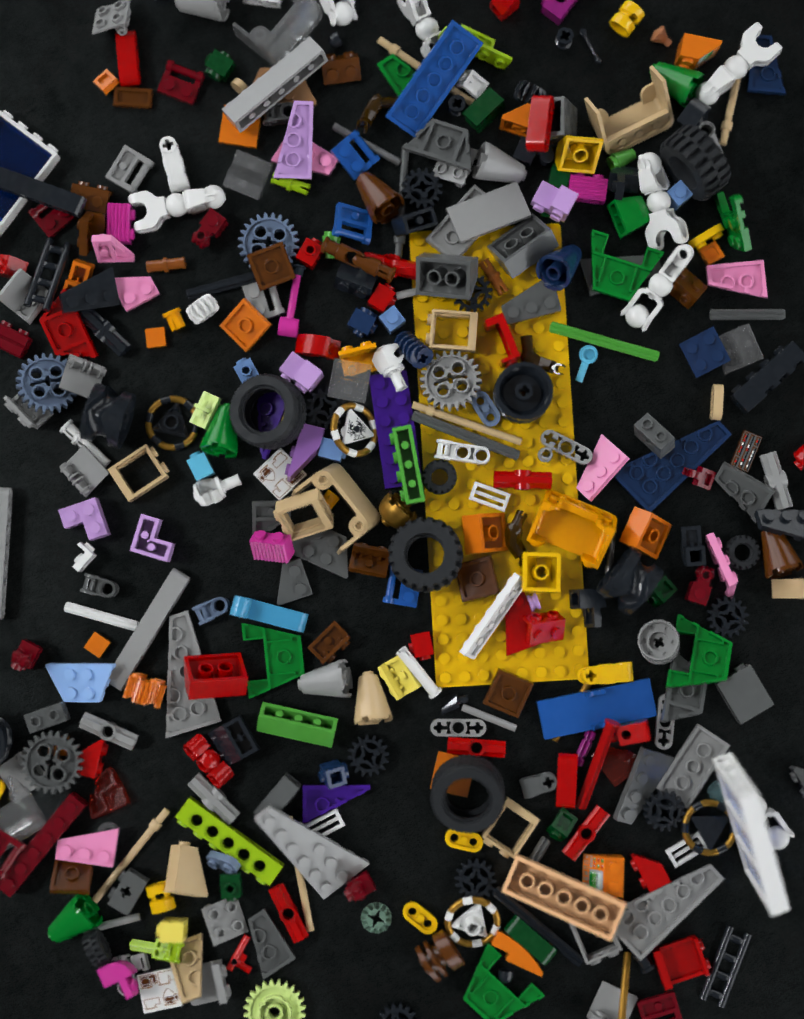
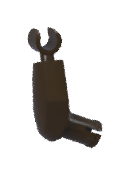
M380 94L373 95L367 103L360 120L357 121L356 130L358 131L360 127H363V133H367V129L372 125L378 113L382 109H390L398 97H382Z
M532 335L520 337L522 345L520 360L522 362L536 364L548 373L563 375V373L558 372V368L560 366L566 367L564 364L556 363L534 352Z
M517 510L512 522L506 525L505 543L514 558L517 559L519 557V566L522 568V552H527L521 540L523 534L522 526L528 515L524 513L521 516L524 511Z

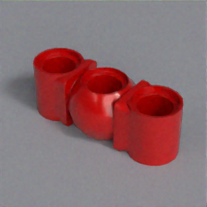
M196 734L183 745V750L193 761L196 759V764L202 772L209 773L206 777L209 778L210 782L216 788H221L234 776V772L225 761L221 762V758L215 750L209 749L211 745L208 744L207 740L201 734Z

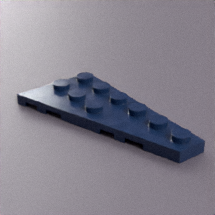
M720 421L714 422L676 440L675 448L662 459L654 452H651L625 464L614 478L644 510L652 512L688 477L682 474L684 467L693 470L698 468L732 433Z

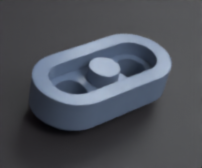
M477 391L478 397H471L473 409L485 426H496L500 421L498 409L486 392ZM478 398L484 400L482 405L477 404ZM492 414L494 420L489 421L487 415Z
M211 850L206 856L208 866L215 870L217 868L221 869L227 874H235L241 867L234 857Z

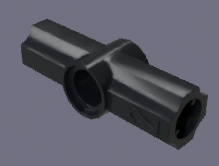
M94 309L81 312L80 317L82 321L93 331L92 333L104 344L106 343L119 357L129 351L131 347L129 342L117 332L118 330L108 320H104Z

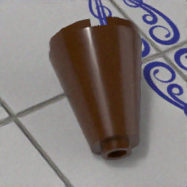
M363 172L358 176L356 185L371 220L375 224L377 222L385 224L399 214L398 209L400 206L402 208L404 206L402 196L371 172Z
M765 531L761 532L766 579L770 577L771 579L791 575L795 568L797 572L804 568L802 561L784 534L780 536Z

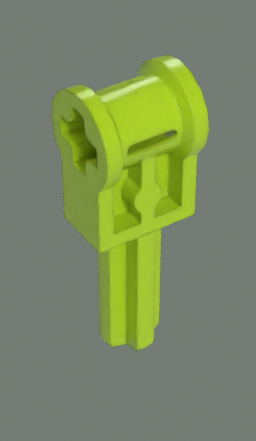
M156 938L155 942L132 939L129 946L131 951L152 954L153 959L180 964L179 957L184 943H160L158 938Z

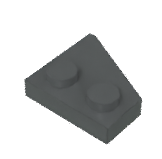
M279 500L252 501V535L255 531L263 530L267 532L281 525L279 521H276L273 513L276 501Z
M301 557L290 560L289 563H282L277 605L279 606L312 595L313 592Z

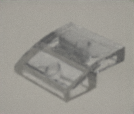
M237 149L223 186L258 200L269 177L273 163Z
M749 323L719 336L731 361L721 365L725 375L764 358Z
M334 358L327 397L365 403L372 365Z

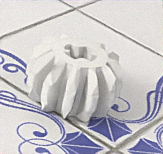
M206 294L189 305L186 313L194 324H200L219 310V305L214 297Z

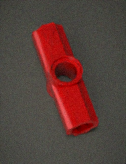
M364 253L365 257H374L382 261V264L391 268L396 267L397 270L394 278L399 276L416 280V262L400 259L401 257L395 254Z
M531 470L494 471L493 488H514V490L552 489V472H531Z
M448 737L447 754L505 758L506 741ZM479 742L482 745L479 752L471 750L473 743Z
M596 804L583 823L577 827L576 832L561 851L576 861L587 845L594 840L595 835L610 817V814ZM589 828L591 834L586 838L582 837V830Z
M284 882L270 888L268 892L293 943L304 940L309 936L308 931ZM289 908L293 910L294 915L287 917L283 911Z

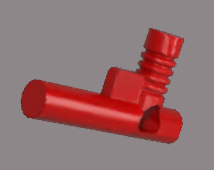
M246 933L243 935L226 966L227 970L232 972L235 967H238L246 973H250L252 967L246 963L244 964L247 955L243 953L251 939L250 935ZM236 959L237 964L232 963V960Z

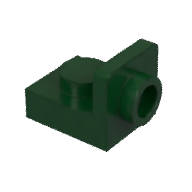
M664 575L646 600L654 608H657L678 589Z
M561 808L546 831L554 840L563 841L570 834L578 818L566 809Z

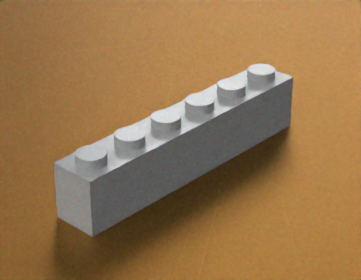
M308 37L222 108L227 119L242 133L328 61L324 50L311 37Z

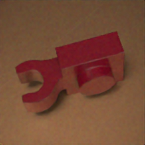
M698 466L697 471L684 467L682 474L694 478L693 485L710 490L716 472Z

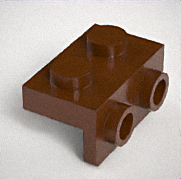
M347 51L339 56L326 54L328 61L322 66L324 85L362 80L358 53Z
M78 181V184L72 183L70 192L87 199L84 210L107 214V203H109L110 196L113 194V192L108 191V187L97 185V188L89 187L90 183Z
M86 211L82 218L78 219L77 230H79V237L77 239V247H79V255L87 256L92 250V235L105 234V214Z
M685 267L675 282H673V288L669 294L689 309L708 287Z
M363 542L353 543L348 571L386 578L389 565L388 549L383 546H370Z
M334 621L307 648L322 664L325 662L329 664L337 657L334 653L339 648L343 651L351 643L348 640L351 636Z

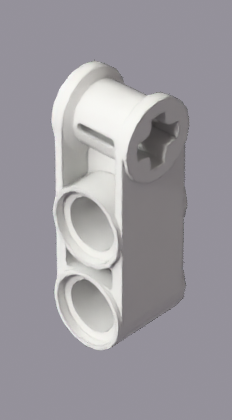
M165 136L160 140L159 146L171 193L190 189L179 147L174 138ZM167 144L172 145L171 150H167Z
M444 439L436 440L438 446L436 455H434L435 459L476 465H485L490 460V452L486 447ZM460 448L468 450V455L465 458L457 455V451ZM479 451L486 452L487 458L484 461L476 458V454Z

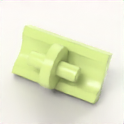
M203 391L198 404L195 403L193 406L195 410L189 422L207 430L218 406L221 405L222 399Z

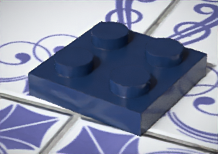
M714 326L679 344L696 378L731 361Z

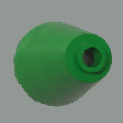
M660 61L657 64H653L654 68L665 78L669 96L685 108L690 102L689 100L693 96L696 97L695 92L699 84L704 81L702 77L704 73Z
M223 403V405L218 406L200 443L202 452L215 457H219V454H224L225 458L237 457L238 435L231 425L229 403Z
M74 895L49 925L48 937L50 940L60 943L98 927L103 920L102 915L99 917L97 912L100 910L99 906L89 895Z

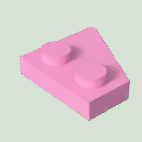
M92 235L91 242L98 263L135 261V254L112 235Z
M150 276L115 278L118 296L126 312L160 295Z

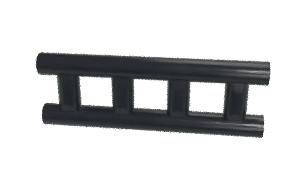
M48 237L46 239L23 304L24 306L31 307L32 302L44 304L43 311H50L72 248L71 243L65 242L64 247L53 245L54 240ZM50 252L61 255L58 264L47 261ZM44 269L55 271L52 280L41 278ZM38 285L49 288L46 297L35 294Z
M729 925L725 928L711 969L709 970L710 975L707 976L699 996L704 1001L707 1000L708 995L719 999L717 1005L721 1008H725L752 937L747 932L744 933L743 938L732 934L734 928ZM729 941L740 945L736 956L725 952ZM722 959L733 963L729 974L718 970ZM715 977L726 981L722 992L711 988Z

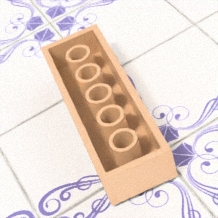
M519 853L515 857L501 891L609 941H612L627 904L626 901Z

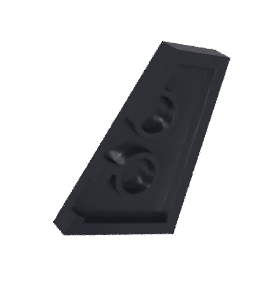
M113 267L59 294L62 314L120 305Z

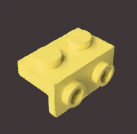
M395 656L378 667L380 677L385 680L390 694L397 701L422 686L399 656Z

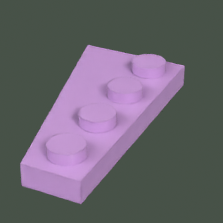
M294 101L273 176L274 179L312 180L313 101Z

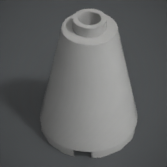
M175 0V6L180 12L221 22L226 21L228 18L229 9H226V2L230 1Z
M485 142L482 144L477 154V164L473 167L472 178L507 183L517 181L518 184L525 180L527 175L525 165L491 143Z
M340 659L301 675L297 681L298 689L302 690L303 694L351 697L352 693H349V689H353L351 669L345 666L347 660Z

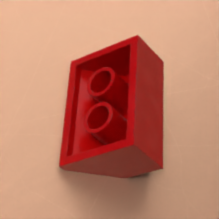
M241 652L184 656L185 688L188 700L246 695L248 676Z

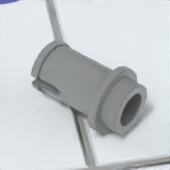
M549 447L541 448L537 454L538 459L544 463L549 462L553 457L552 449ZM544 451L548 453V457L542 456Z

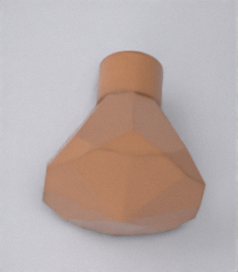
M664 26L656 29L651 37V41L663 43L666 47H669L672 43L667 36Z

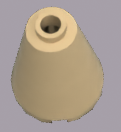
M373 671L362 672V676L358 678L354 724L374 725L379 724L381 719H384V722L392 721L393 716L378 675L374 674Z

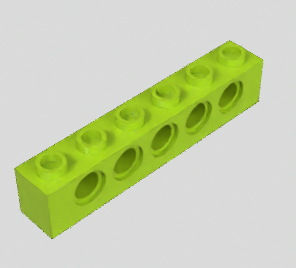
M192 796L188 798L175 816L178 819L177 822L182 827H189L194 831L193 834L201 840L203 838L206 839L211 848L216 851L221 850L223 853L234 857L240 863V868L248 874L250 872L256 876L255 879L262 885L267 884L270 886L284 866L282 861L231 824L228 825L216 813L209 810ZM193 815H200L202 823H194ZM215 826L218 829V834L211 835L208 828ZM227 837L232 838L234 845L231 847L226 846L224 839ZM241 849H247L250 856L243 858L239 852ZM258 860L263 861L265 868H256L255 862Z

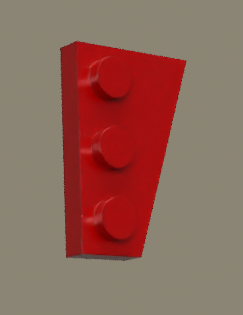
M524 591L520 593L505 615L506 656L539 645H529L526 642L528 624L523 620V616L531 615L532 611Z

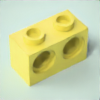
M165 917L156 927V937H159V942L183 943L188 937V917Z

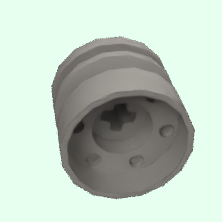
M664 620L650 621L641 628L638 634L640 651L648 662L655 665H665L677 657L680 650L679 636L676 629L669 622ZM662 640L663 647L659 646L658 648H656L655 642H660Z

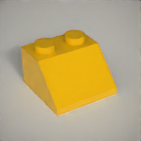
M566 135L558 142L555 151L554 162L557 170L595 174L604 140L601 138Z
M522 552V591L535 593L560 592L561 553Z

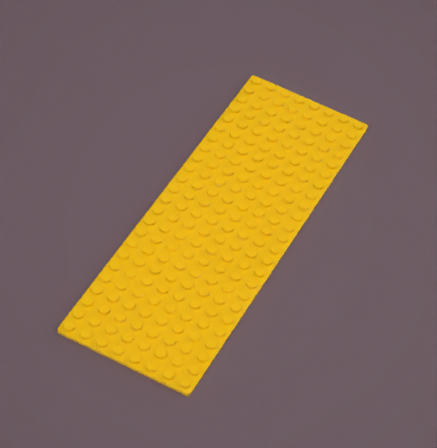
M546 224L552 230L559 244L552 252L561 249L560 224ZM507 226L479 237L463 254V256L478 257V264L489 258L496 271L500 272L501 279L509 288L505 293L502 290L503 294L498 296L491 283L487 286V288H492V292L488 293L492 296V300H487L489 302L488 307L483 305V312L477 309L478 322L475 353L461 352V357L468 354V360L473 358L475 361L473 365L478 364L479 369L477 371H481L482 375L478 377L482 379V384H478V386L481 387V391L489 395L492 401L495 383L499 375L506 369L505 366L500 368L499 363L501 359L508 356L497 329L486 333L483 327L484 321L501 314L502 305L541 281V278L538 279L536 274L537 263L512 279L502 269L487 248L489 244L514 226ZM417 231L409 234L411 261L416 262V256L424 252L441 254L425 241L432 231ZM478 265V278L484 275L483 281L486 282L488 278ZM412 279V288H416V280ZM476 282L475 285H477L478 287H482L479 283ZM565 288L557 291L561 312L508 325L520 356L522 354L520 337L532 335L533 348L536 354L566 366L558 368V372L563 373V375L547 372L553 384V398L548 409L540 418L530 423L516 424L500 415L499 423L491 427L522 438L520 446L433 416L436 419L520 451L519 458L513 460L489 450L490 460L485 465L448 461L454 466L457 473V481L453 489L448 493L440 495L428 491L424 486L426 519L427 517H432L435 520L439 519L453 529L462 545V563L491 555L500 592L514 572L522 576V568L519 566L520 559L519 557L515 559L509 549L508 551L465 554L462 516L503 513L494 508L468 500L474 482L493 487L494 471L531 470V472H552V489L578 499L576 462L552 451V459L545 463L541 462L537 455L538 451L545 447L540 442V436L546 430H553L574 441L568 337L549 332L552 322L567 325ZM424 295L413 296L415 336L425 344L426 333H430L431 326L427 325L428 314H432V309L459 311L460 305L454 306L456 299ZM484 296L478 298L477 304L484 299ZM462 300L465 304L470 305L466 300ZM436 317L434 344L467 346L469 320ZM432 350L434 353V360L437 359L436 353H438L440 357L443 356V351ZM460 366L455 367L453 371L459 373L463 368ZM425 367L417 368L419 403L427 406L429 404L433 405L434 401L428 403L427 398L429 396L424 397L423 392L425 390L420 388V385L424 383H421L419 379L425 377L421 374V370L427 369ZM438 371L435 373L436 377H441L444 375L443 371ZM452 378L449 379V383H453ZM461 384L457 389L463 391L467 388V385ZM441 389L439 394L445 395L449 390ZM525 391L520 392L522 393L521 396H524L526 394ZM482 398L477 399V404L482 405L484 403ZM465 402L466 408L459 405V411L452 407L451 412H449L446 406L443 410L444 412L484 425L472 405L468 402ZM492 414L487 415V419L489 421L494 420V416ZM420 424L423 471L429 463L439 460L434 458L438 446L437 439L474 445ZM552 434L544 435L546 443L549 444L550 441L556 443L554 445L555 448H557L558 443L562 440L559 437L557 441L552 439ZM569 442L561 444L563 452L568 453L571 451L572 446ZM460 448L457 451V455L465 458L468 455V450ZM479 451L476 454V458L484 461L487 458V454L484 451ZM545 451L542 454V456L544 455L545 457L549 456L548 453ZM437 469L432 473L431 478L436 485H443L447 482L448 475L444 470ZM480 487L476 488V490L498 497L500 499L505 500L506 498L503 495L491 492L489 490ZM496 488L511 494L505 510L506 525L512 522L517 510L524 511L521 516L524 513L528 515L522 526L523 534L521 539L527 552L561 553L560 592L536 593L541 609L536 608L532 613H544L549 610L558 611L566 619L564 639L542 643L506 656V622L504 616L476 658L473 660L464 656L459 651L463 647L464 642L473 633L475 626L484 617L486 610L496 600L498 594L462 602L456 577V579L450 582L449 586H445L437 592H430L436 685L441 688L491 685L498 668L531 682L578 680V670L589 666L586 628H584L583 609H570L569 590L584 589L581 556L547 542L542 546L536 547L526 541L547 489L514 490V488ZM474 494L476 498L501 507L503 506L502 503ZM427 537L430 573L438 569L442 564L444 551L437 540ZM525 592V595L533 596L535 592Z

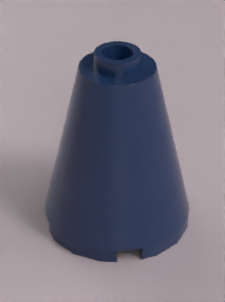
M570 244L543 256L536 265L538 279L541 278L544 282L543 285L548 289L554 291L563 290L570 284L582 258V251L578 246Z

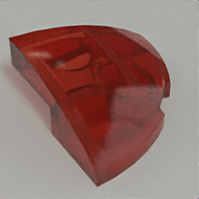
M609 747L601 770L614 787L629 777L637 755L627 749L620 750Z
M113 767L103 771L94 783L97 787L94 795H90V815L92 819H96L131 803Z

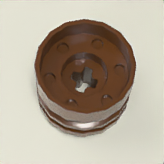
M444 929L432 935L434 946H431L426 940L423 942L426 951L421 945L415 947L422 967L437 983L442 980L438 971L444 977H447V965L456 971L465 964L462 955Z

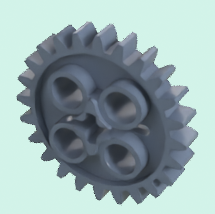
M265 212L264 218L257 214L256 221L250 218L251 225L244 224L247 230H240L244 237H238V240L243 243L238 245V248L243 250L240 252L241 257L253 253L256 248H266L265 243H268L269 240H271L272 244L282 241L286 245L285 249L290 263L293 264L291 257L296 258L297 254L294 251H298L300 248L295 244L299 243L300 240L294 238L298 235L297 231L292 232L294 225L287 226L289 219L282 221V215H279L276 219L274 213L271 214V217H268ZM264 229L266 234L263 237H258L256 232ZM283 232L285 236L282 240L275 239L276 233ZM257 240L263 243H252V241ZM247 256L243 260L244 263L249 262Z
M42 353V358L39 359L37 355H34V361L28 358V365L22 363L23 370H18V375L21 377H16V382L19 383L16 384V389L20 390L18 397L24 396L22 403L29 402L28 408L35 406V412L40 408L42 409V414H45L46 410L53 414V409L60 413L61 406L67 409V402L73 403L72 397H77V394L59 388L67 359L61 362L60 355L54 359L52 353H50L49 358H46L45 354ZM58 371L61 375L56 377L51 372ZM33 373H39L41 377L36 379L33 378L31 375ZM61 389L64 393L57 395L54 393V390ZM42 391L44 395L38 397L34 394V392Z

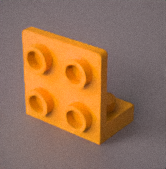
M366 341L360 343L359 347L353 348L350 345L341 348L342 351H339L338 354L344 379L377 371L372 362L373 354L377 349L376 343Z

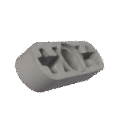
M546 430L540 436V442L543 446L549 447L552 451L580 465L588 464L592 460L593 455L589 448L553 430ZM552 434V439L557 441L559 437L562 440L558 443L557 448H555L554 445L556 443L552 441L549 444L546 443L544 435ZM563 442L571 444L572 449L570 452L565 453L561 450ZM575 446L579 447L577 451L580 453L586 451L588 459L581 461V456L578 454L572 457L571 454L575 451Z
M665 693L658 698L654 743L662 750L669 749L673 743L675 720L670 721L667 727H663L660 724L661 709L663 710L662 701L665 698ZM659 729L670 730L669 734L665 732V738L668 739V743H664V746L658 742L663 737V732H659Z
M437 718L432 721L430 729L435 736L480 737L486 732V724L481 719ZM437 722H441L442 726H447L446 722H451L449 727L451 733H447V729H441V733H437V729H433V727L437 725ZM461 722L464 725L461 733L453 731L454 723ZM466 722H470L469 726H475L476 722H479L483 729H480L479 733H476L475 729H469L470 733H466Z

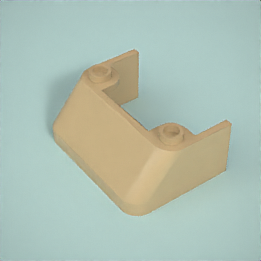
M653 65L649 67L652 83L647 84L641 90V101L622 111L608 116L604 109H597L588 97L584 98L589 121L597 137L604 140L602 147L608 155L624 151L669 129L673 125L674 116L667 83Z
M338 463L330 464L316 472L295 488L291 494L292 496L297 495L311 484L315 488H319V490H326L333 486L355 514V517L349 522V530L354 537L338 549V555L380 522L379 512L346 470Z

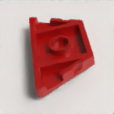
M67 288L63 289V290L60 292V294L63 293V292H65V291H67L68 289H67ZM58 296L53 301L50 311L44 313L39 319L55 355L65 356L72 354L77 357L86 356L91 358L99 356L79 312L62 314Z

